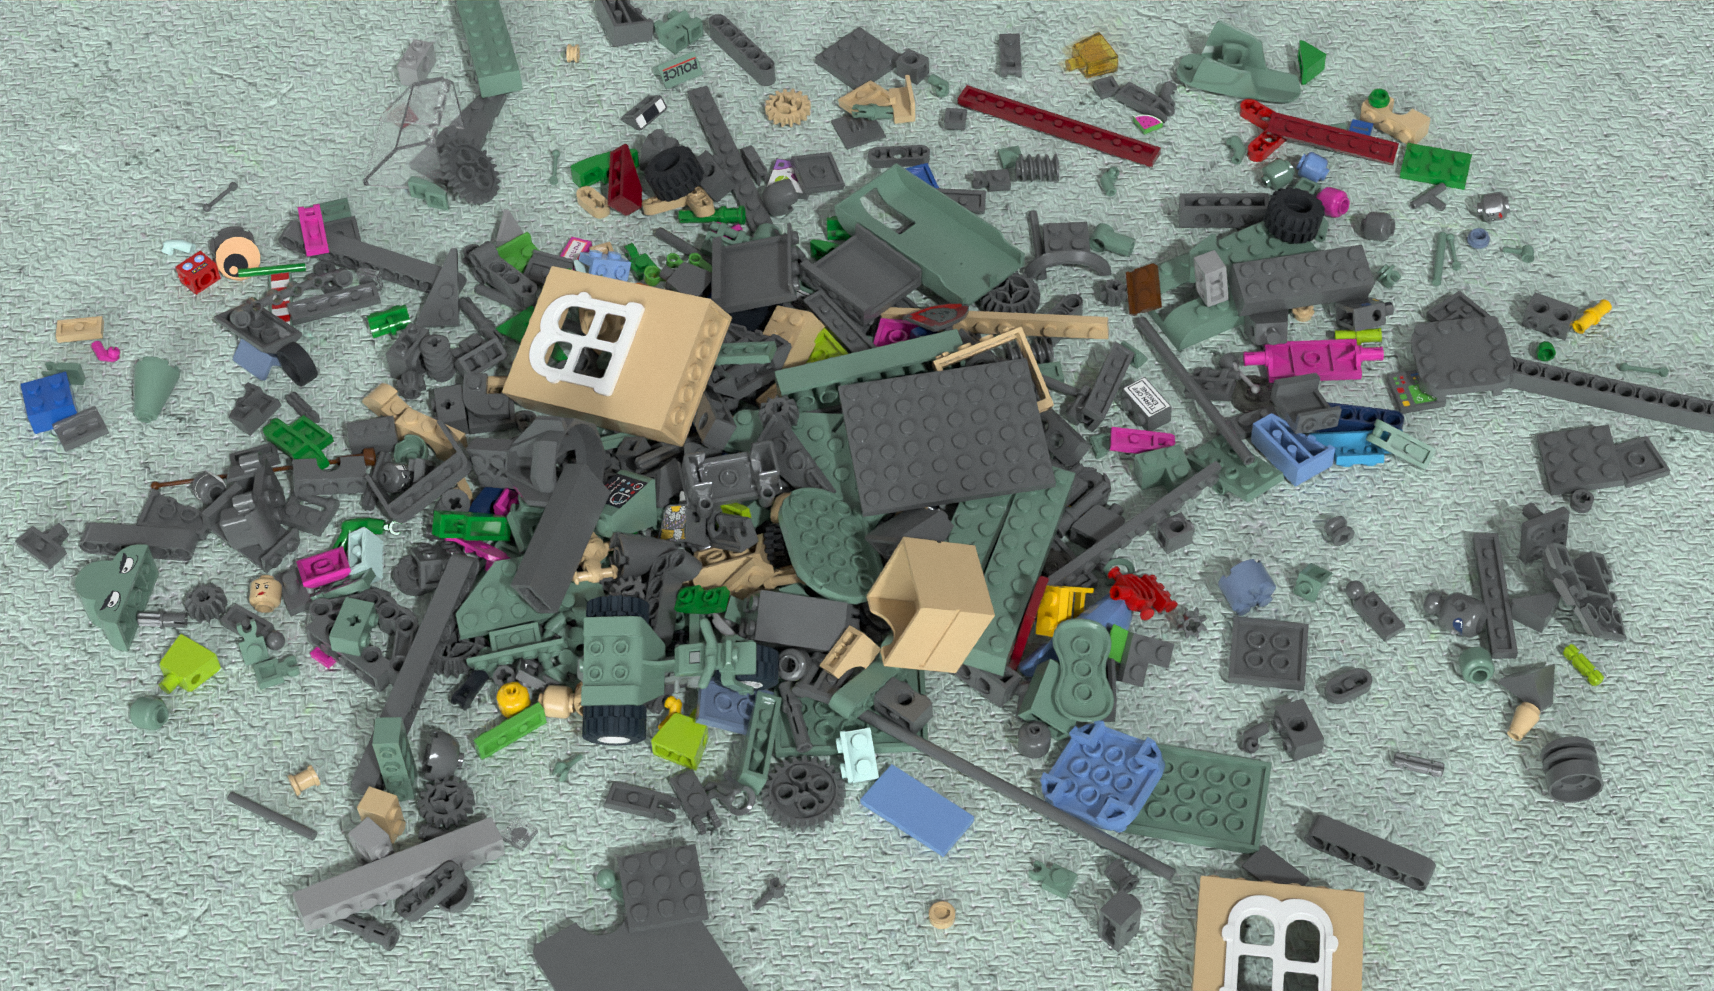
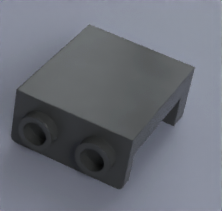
M1317 373L1274 380L1270 398L1295 434L1336 427L1338 425L1342 410L1339 406L1330 407L1319 392L1320 377Z

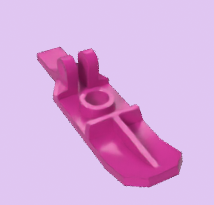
M445 538V541H454L465 547L466 553L476 552L477 556L486 559V571L490 569L495 561L511 559L505 552L483 541Z

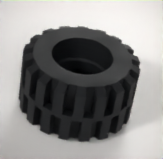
M683 145L679 147L674 146L660 152L650 160L651 162L647 164L644 170V177L656 197L661 201L666 200L667 202L678 200L694 191L700 185L704 175L703 168L693 151L688 146L685 147Z
M1286 187V189L1280 188L1271 195L1263 222H1265V227L1269 229L1268 231L1274 234L1276 238L1282 239L1285 242H1292L1293 244H1304L1307 241H1312L1317 236L1325 214V207L1322 205L1321 200L1306 190Z

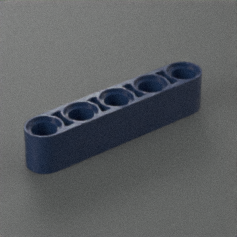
M1327 402L1330 407L1339 406L1342 410L1338 425L1311 432L1372 431L1375 428L1374 423L1376 419L1403 430L1405 419L1403 414L1396 410Z

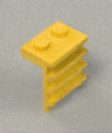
M1047 585L1037 614L1036 634L1053 637L1056 627L1061 622L1071 619L1074 592L1076 593L1073 619L1084 612L1085 593H1093L1094 588Z

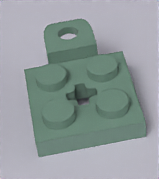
M518 495L520 504L513 503L511 505L507 520L520 554H525L545 508L527 505L523 498Z

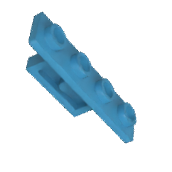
M1373 430L1310 433L1316 437V441L1335 447L1334 461L1336 465L1342 467H1351L1353 464L1375 466L1377 463H1384V453H1390L1366 440L1368 434H1371ZM1383 431L1380 439L1386 441L1390 433Z

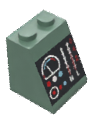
M620 470L604 484L610 491V495L595 526L594 533L611 538L613 533L624 532L631 534L657 525L655 479L627 470Z

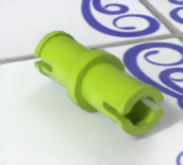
M1381 328L1365 329L1356 332L1353 330H1335L1334 339H1356L1357 345L1370 342L1381 343L1382 330Z

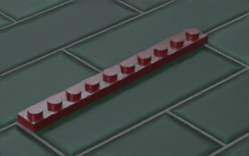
M966 85L958 97V105L1149 167H1153L1161 154V147Z

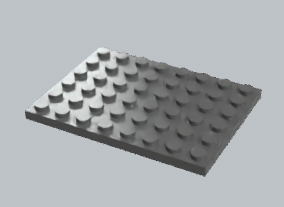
M1027 358L838 386L863 517L1048 489L1056 486Z

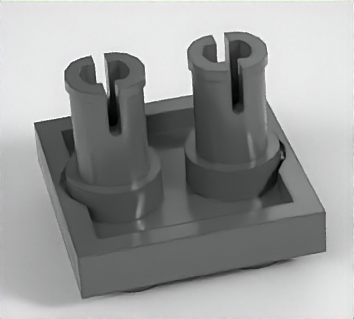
M1528 503L1523 507L1522 514L1528 521L1522 523L1519 559L1524 564L1538 560L1546 555L1545 549L1552 542L1566 545L1570 512L1564 506L1546 514H1543L1534 503Z

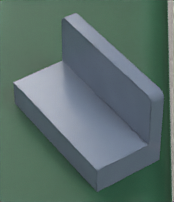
M242 338L233 356L234 362L261 381L267 379L272 366H281L277 354L263 353Z

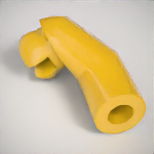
M669 696L666 699L664 705L670 710L668 715L658 725L659 730L673 714H681L682 702L679 698L676 699L674 696Z

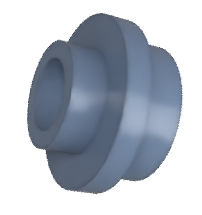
M1475 228L1468 234L1467 242L1473 248L1482 249L1489 245L1490 237L1486 230Z

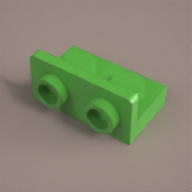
M528 232L496 248L499 256L522 274L525 272L528 262L533 256V250H539L532 243L531 235Z

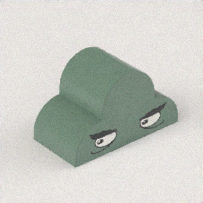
M131 545L117 553L113 561L101 560L90 563L78 573L75 579L76 591L90 622L97 627L103 628L109 644L120 651H129L139 626L137 623L138 612L145 611L159 576L148 545Z

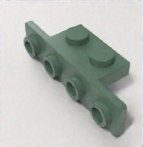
M534 622L489 632L492 653L467 658L466 663L471 668H474V670H484L489 668V664L499 662V665H507L513 663L514 659L521 657L524 660L537 658L540 653L558 654L563 652V648H568V642L564 638L543 642L540 624Z

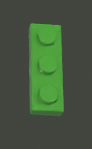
M538 702L526 707L512 718L505 719L493 729L481 733L473 740L477 755L481 760H484L546 724L544 708Z

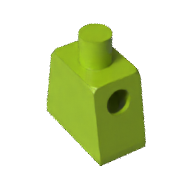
M180 634L160 661L159 666L165 678L159 683V687L167 694H170L177 686L192 692L221 669L217 655Z
M696 708L692 710L689 717L680 713L672 715L651 740L653 755L697 771L709 739L707 725L695 723Z

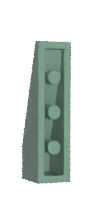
M761 691L756 693L735 778L739 783L750 787L756 796L759 795L767 781L782 700L781 697Z

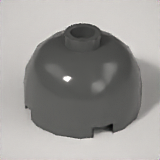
M431 730L429 737H433L432 744L427 743L422 766V772L425 773L422 779L434 781L437 778L439 781H444L445 776L450 778L454 775L457 767L462 768L464 753L460 752L459 742L454 736L443 731Z

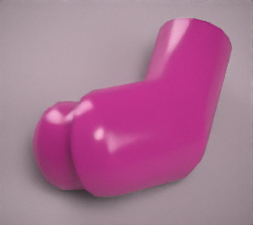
M95 341L91 344V348L99 361L116 362L119 360L121 352L118 347H114L113 350L111 346L106 350L101 341Z

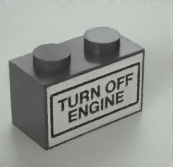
M1146 377L1122 388L1121 406L1134 417L1138 426H1142L1146 431H1153L1171 421L1172 406Z

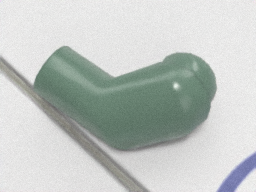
M931 74L928 78V83L936 87L935 92L938 97H946L949 94V82L935 74Z
M1233 135L1226 140V145H1229V149L1234 148L1235 150L1231 161L1234 164H1241L1246 153V147L1240 137Z
M1115 166L1110 167L1100 179V183L1109 197L1117 192L1113 184L1118 179L1117 176L1120 175V171Z

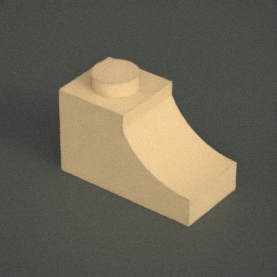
M849 625L819 666L839 679L851 668L862 666L867 669L881 648L864 633Z

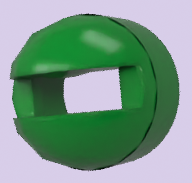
M1548 341L1540 342L1536 348V354L1540 361H1550L1556 355L1554 346Z

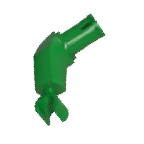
M347 519L341 523L340 529L342 531L332 549L343 546L346 554L349 533L363 527L375 535H384L385 531H389L393 535H399L401 532L392 531V525L397 523L395 521L386 524L384 519Z

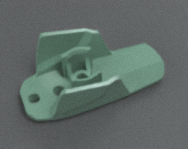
M1223 21L1216 22L1201 54H1188L1181 58L1176 73L1177 78L1187 85L1229 96L1290 103L1298 99L1301 94L1297 75L1267 68L1261 40Z

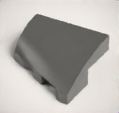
M247 382L244 386L246 390L244 397H238L236 407L231 411L228 418L241 431L251 436L282 404L277 398L264 394L261 387Z

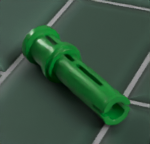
M740 205L739 208L721 206L719 209H715L713 215L708 217H697L692 210H679L678 218L680 224L715 221L725 224L739 223L744 225L746 222V210L744 205Z

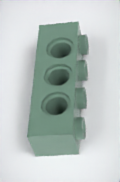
M402 717L375 718L372 745L387 793L396 795L400 802L415 800L418 771Z

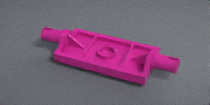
M1356 339L1287 341L1285 344L1264 345V351L1243 352L1244 366L1264 365L1267 368L1269 383H1274V380L1310 373H1317L1320 381L1358 380L1362 378L1361 364L1363 361H1383L1384 359L1383 346L1362 347V345H1357Z

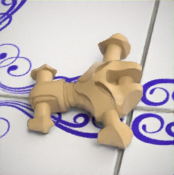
M594 532L579 563L583 572L576 571L572 581L576 585H579V582L582 581L598 583L603 578L613 577V579H616L618 568L615 565L601 569L600 561L608 555L609 551H613L614 548L609 549L610 541L603 543V540Z

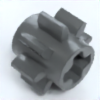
M1116 279L1107 280L1106 286H1100V301H1105L1110 307L1120 306L1121 301L1127 300V285H1122Z
M407 371L402 374V380H397L400 396L404 395L407 399H417L421 396V391H426L423 375H418L415 371Z
M1197 607L1194 611H1189L1185 608L1183 616L1177 615V619L1182 622V624L1177 626L1178 631L1185 630V637L1187 639L1190 635H1195L1199 638L1201 630L1207 631L1206 626L1202 624V622L1207 620L1206 615L1199 616V609ZM1190 619H1193L1195 626H1190Z

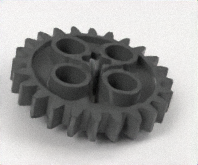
M457 138L455 141L452 140L442 148L443 152L439 154L442 157L439 163L444 165L440 168L441 171L445 172L443 178L449 180L447 186L454 187L453 193L459 192L460 199L466 197L467 203L472 201L474 205L478 203L483 205L485 202L487 203L492 200L500 189L497 184L501 180L496 178L500 173L494 170L497 165L490 162L492 157L486 156V150H480V144L474 146L473 140L468 142L466 138L462 140Z
M806 755L803 756L802 761H798L793 756V763L783 760V768L775 765V773L768 772V780L764 784V789H762L763 806L766 807L767 815H772L774 823L781 820V828H785L789 824L791 825V832H794L796 827H800L801 832L804 833L806 827L810 826L811 830L815 832V825L819 824L822 828H825V820L833 823V814L840 815V807L845 806V782L841 780L840 772L835 773L834 765L827 767L825 759L817 763V756H814L811 761H807Z

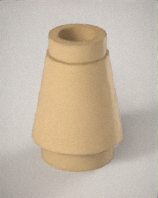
M1523 702L1517 706L1509 731L1507 732L1508 736L1516 741H1521L1540 720V710L1528 702Z

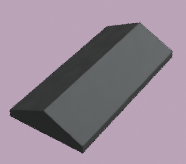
M246 303L214 316L215 321L263 353L277 354V351L293 341L297 342L302 337V332L265 308L260 313H249L251 321L247 327H236L230 320L231 313L239 307L246 305Z

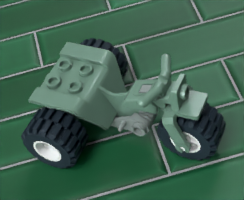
M606 595L593 598L586 603V617H584L583 630L584 656L578 660L577 676L583 683L581 690V706H583L582 737L591 743L622 746L644 741L646 739L647 707L642 704L664 695V684H674V692L676 694L679 693V684H687L689 688L705 689L714 674V670L715 684L725 689L737 691L739 695H747V693L753 695L754 691L769 689L778 684L779 653L777 650L768 646L757 645L755 641L747 640L736 634L726 635L722 638V643H717L707 618H702L699 622L706 643L676 644L675 656L665 657L664 642L649 626L650 605L648 602L633 596Z

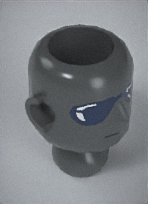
M1430 592L1423 605L1426 613L1439 615V625L1443 629L1451 631V635L1459 634L1467 638H1473L1481 632L1488 614L1487 606L1481 600L1460 592L1451 593L1446 598H1443L1438 592Z

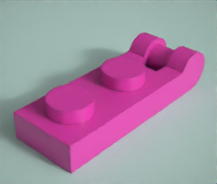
M313 204V207L304 208V206L297 207L307 256L329 253L320 204Z
M1111 427L1110 451L1140 454L1175 445V436L1170 433Z

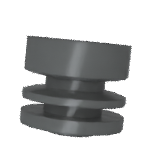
M1579 736L1563 737L1548 743L1541 750L1540 757L1546 774L1545 781L1550 798L1563 803H1578L1589 800L1602 791L1604 786L1603 778L1598 765L1596 747L1591 740Z

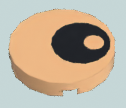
M233 237L225 240L219 246L216 252V264L224 277L236 281H244L251 277L239 278L238 269L259 267L260 253L252 241L244 237Z

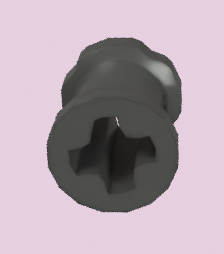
M507 665L499 666L493 673V680L500 687L509 682H518L515 679L516 671Z
M1122 859L1112 862L1104 872L1107 878H1111L1118 885V891L1122 889L1128 893L1139 882V878L1129 872Z

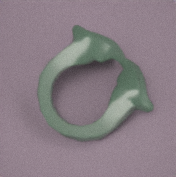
M1112 559L1104 567V575L1107 580L1105 582L1106 586H1113L1116 582L1113 578L1109 579L1107 577L1111 567L1114 565H1123L1128 568L1129 574L1138 576L1133 563L1127 559Z

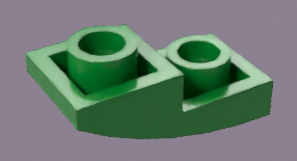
M700 585L679 589L674 610L689 614L725 612L730 591L726 586L704 590Z

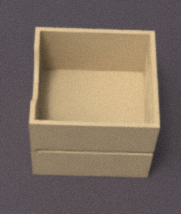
M903 537L866 596L870 611L883 618L893 631V642L883 646L880 650L883 664L888 667L956 673L995 616L975 545L942 541L937 543L934 540Z

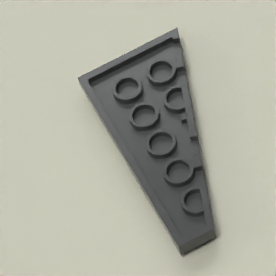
M480 94L410 160L411 167L448 184L449 180L443 178L445 172L440 170L444 166L439 163V160L442 159L439 155L443 152L442 148L452 140L466 138L468 142L473 140L474 146L480 144V150H482L487 140L486 135L488 131L491 132L495 117H498L506 101V94L482 98Z

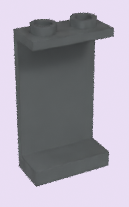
M236 482L201 513L204 526L229 545L230 543L219 523L222 510L234 507L232 502L233 496L244 494L243 488ZM280 525L277 542L271 548L262 550L260 545L257 544L237 549V551L267 574L272 568L278 567L287 554L294 552L300 544L299 530L294 528L289 532Z

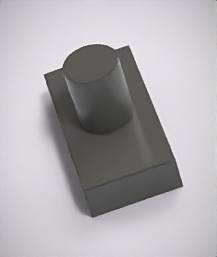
M296 567L275 575V580L282 584V597L290 616L309 610L312 601L306 587L303 586L298 568Z

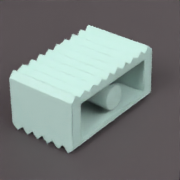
M365 527L348 535V563L351 569L349 575L351 576L372 568L376 575L372 583H375L383 578L382 559L384 558V545L382 544L384 541Z

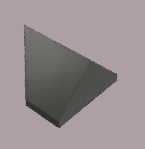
M1555 664L1512 673L1501 678L1498 683L1524 702L1536 706L1541 712L1550 708L1553 704Z

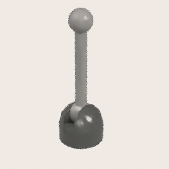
M1227 353L1222 356L1219 361L1220 368H1231L1232 371H1240L1238 369L1239 360L1233 353ZM1240 371V377L1251 387V391L1255 394L1259 393L1260 386L1253 384Z

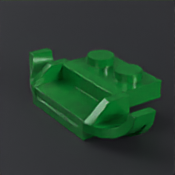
M304 415L291 425H287L278 418H273L269 424L263 427V433L267 441L274 444L293 459L316 458L317 466L321 470L330 465L322 450L334 442L332 435Z

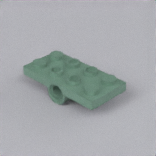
M1222 434L1186 455L1189 465L1199 472L1214 461H1217L1222 466L1219 474L1220 479L1212 487L1213 490L1219 495H1224L1230 491L1247 503L1284 480L1283 472L1252 454L1255 457L1254 462L1250 465H1245Z

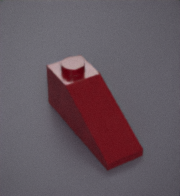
M623 144L610 152L608 206L626 216L642 208V187L629 146Z

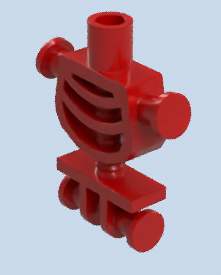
M1118 566L1111 569L1107 575L1109 579L1113 578L1116 581L1110 589L1111 599L1124 600L1131 611L1140 612L1142 620H1149L1153 617L1154 610L1150 608L1151 606L1158 613H1161L1163 610L1169 613L1178 605L1175 600L1170 598L1171 594L1169 591H1164V585L1156 581L1157 577L1155 575L1148 576L1144 574L1141 579L1134 574L1123 575Z

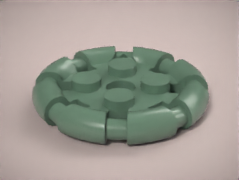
M586 606L572 607L570 611L565 613L559 612L543 628L545 629L542 636L543 642L551 641L555 634L568 642V648H563V652L550 655L548 652L538 654V662L542 663L543 672L559 681V686L570 687L573 693L577 684L581 682L577 676L579 657L575 654V648L579 644H584L583 630ZM575 620L577 627L569 630L567 622ZM558 656L561 665L553 667L550 658ZM567 672L576 676L574 682L565 679Z

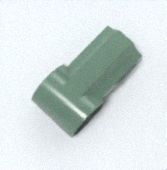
M1099 223L1089 238V245L1096 252L1109 250L1130 257L1136 239L1114 232L1113 228L1108 224Z

